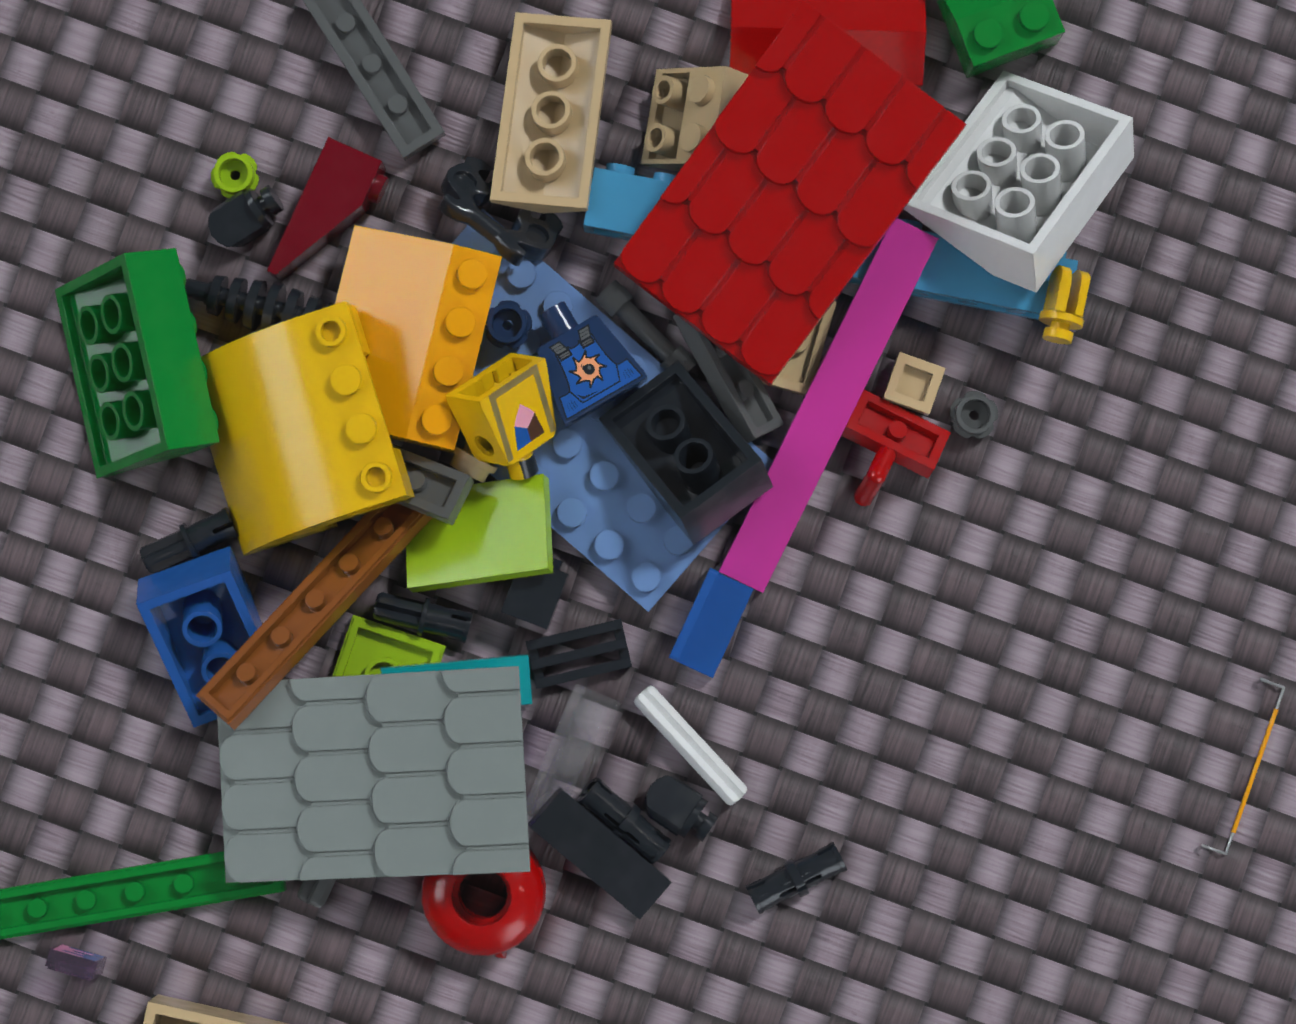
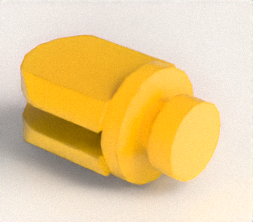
M1058 265L1053 270L1049 278L1043 311L1040 312L1038 319L1040 322L1050 326L1044 328L1042 336L1044 340L1068 345L1072 343L1074 335L1069 330H1080L1083 328L1084 320L1082 317L1091 280L1089 273L1076 270L1072 274L1071 268Z

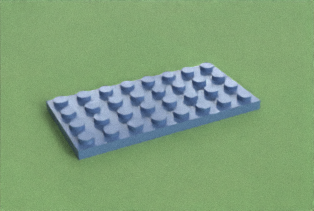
M482 208V210H481L482 212H484V213L487 214L489 217H491L493 220H495L489 213H487V212ZM468 225L452 242V244L501 256L493 243ZM502 257L490 308H495L501 301H515L522 310L525 309L529 312L532 318V328L527 332L528 338L526 342L514 349L508 346L498 348L491 344L486 337L488 331L485 328L473 377L509 353L538 357L536 349L552 340L539 315L565 301L578 324L597 315L647 375V382L568 428L565 427L551 392L556 432L554 437L536 448L533 452L539 469L537 474H544L549 478L551 528L649 612L727 521L693 545L666 512L599 420L602 415L663 372L664 369L660 366L661 363L543 260H531L524 257L520 265L515 266ZM511 321L503 323V327L506 330L511 329L513 326ZM460 429L456 445L464 448L467 441ZM752 442L748 443L762 459L768 471L773 460ZM494 464L498 467L495 474L489 473L496 480L511 479L507 466Z

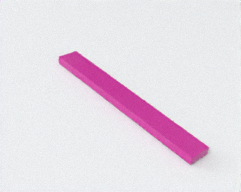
M898 218L883 236L767 471L773 487L752 502L720 566L719 572L755 590L764 592L939 238Z

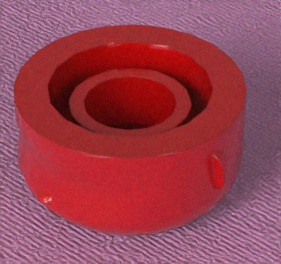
M529 849L530 872L496 873L506 884L508 896L503 908L493 915L481 916L474 914L462 902L461 884L468 874L424 876L421 902L424 915L433 932L445 944L459 952L473 956L494 955L497 958H506V951L519 945L532 933L540 920L546 901L545 877L535 854Z

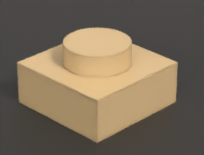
M899 352L882 398L893 404L928 416L946 368Z

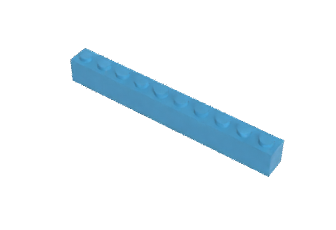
M607 163L605 169L595 167L588 211L585 213L583 224L584 232L629 241L676 175L655 172L653 178L634 175L635 168L618 163ZM900 219L922 230V223L908 219ZM924 231L939 239L911 294L912 296L1036 320L1039 319V314L1043 311L1049 278L1052 272L1036 293L993 276L938 234ZM880 242L849 281L850 284L860 285ZM1065 252L1055 268L1058 265L1069 267L1073 274L1077 270L1078 260L1067 259V252Z

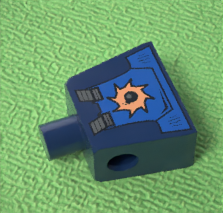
M565 301L552 306L539 315L552 340L540 346L536 351L538 357L545 358L550 389L566 428L647 382V375L597 315L578 324Z

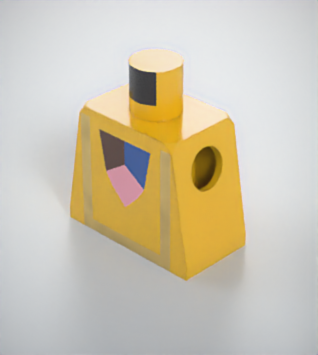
M509 353L447 394L446 399L473 456L482 462L507 466L510 478L518 481L528 479L539 471L533 451L554 437L556 423L545 358Z

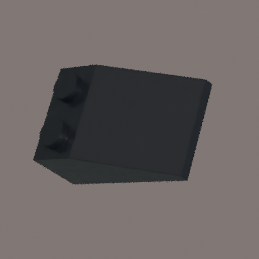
M676 361L599 418L601 424L666 512L693 545L773 487L762 459L679 361Z

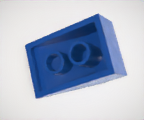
M231 546L138 579L136 605L193 727L217 719V715L196 694L262 625L249 586Z

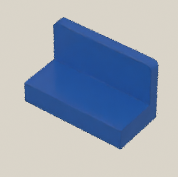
M709 568L668 658L713 678L754 589L720 574L715 569Z

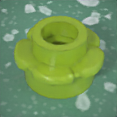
M227 152L217 159V163L211 171L212 184L216 189H220L221 194L228 199L240 191L244 192L249 188L255 190L259 183V176L256 174L258 166L254 159L247 154L240 155L235 152ZM234 171L240 173V177L237 180L231 178V174Z

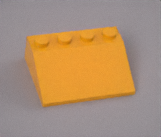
M354 225L335 304L348 301L349 304L357 309L370 350V355L365 356L390 438L452 453L455 451L460 427L447 403L446 395L473 378L502 256L456 244Z

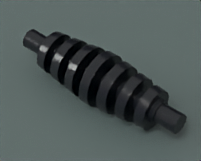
M216 275L213 281L209 283L188 278L185 284L187 298L204 302L207 313L218 317L223 307H225V320L236 324L243 312V327L252 331L256 330L260 320L262 330L280 322L322 309L323 305L321 298L311 295L306 307H304V292L295 288L290 291L286 300V285L277 282L272 284L268 295L267 282L262 280H254L248 293V281L245 278L236 277L230 288H228V277Z

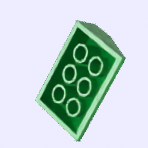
M176 248L123 253L55 289L97 479L193 453L220 442L217 432L219 426L218 417L212 408L207 387V368L201 360L196 339L197 324L194 315L190 312L185 290L186 275L182 265L179 263Z

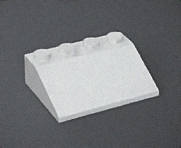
M1003 71L965 120L967 124L965 129L904 210L993 276L1037 293L1133 160V117Z

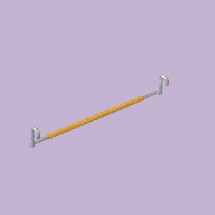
M1260 678V681L1282 688L1271 715L1238 809L1227 847L1224 852L1204 844L1201 845L1206 849L1223 855H1227L1234 833H1236L1285 691V686L1264 678Z

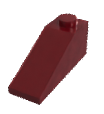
M328 137L267 272L272 277L283 281L365 215L371 202L378 205L389 182V178L384 176L386 168L383 162Z

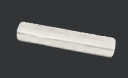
M650 685L635 697V706L727 805L735 804L746 794V785L655 687Z

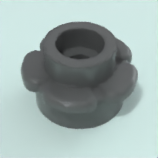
M966 392L962 399L957 398L951 405L950 417L954 419L953 428L964 438L975 436V438L981 439L988 436L994 429V421L998 419V408L995 402L986 398V395L982 392ZM971 411L978 413L976 420H972L969 417Z

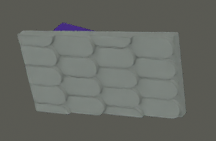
M519 666L285 679L276 685L235 731L217 715L226 883L530 872Z

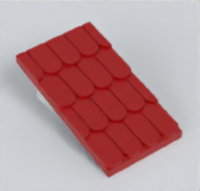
M803 0L759 59L750 75L721 112L709 132L666 188L654 208L625 245L621 254L615 260L614 267L764 383L771 386L967 124Z

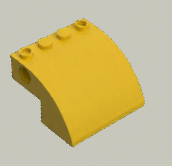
M343 301L256 331L201 357L207 368L208 392L219 424L217 432L220 442L211 445L210 449L234 527L239 535L238 540L243 556L338 527L337 522L415 497L401 450L393 448L365 356L370 355V350L357 309L349 304L348 301Z

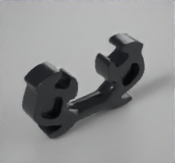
M467 157L464 163L457 164L447 171L441 184L444 197L439 205V210L444 215L470 226L493 243L500 255L515 266H519L524 257L531 260H543L548 256L555 240L563 229L562 222L556 214L541 213L539 219L531 216V211L522 209L511 229L504 228L478 209V206L482 207L490 200L492 181L489 183L485 181L491 171V167L478 158Z

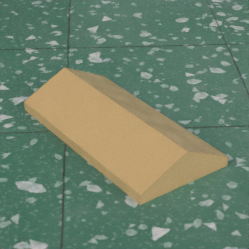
M515 12L490 193L491 203L543 214L588 211L612 31L611 20Z

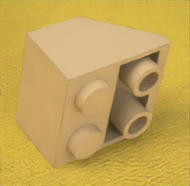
M727 66L656 69L641 164L648 167L680 171L749 75Z

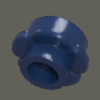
M511 300L501 301L498 306L489 309L485 325L488 331L486 337L491 344L498 348H503L504 346H508L511 349L520 347L528 338L527 332L532 328V318L529 312L525 309L522 310L517 302ZM511 321L513 326L511 329L506 330L503 327V323Z

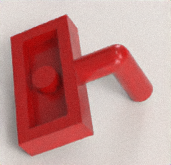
M863 390L841 435L876 453L866 475L854 493L855 502L860 506H869L883 485L893 462L929 479L951 432L873 393Z

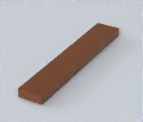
M397 503L367 512L196 696L235 731L425 527L432 517Z

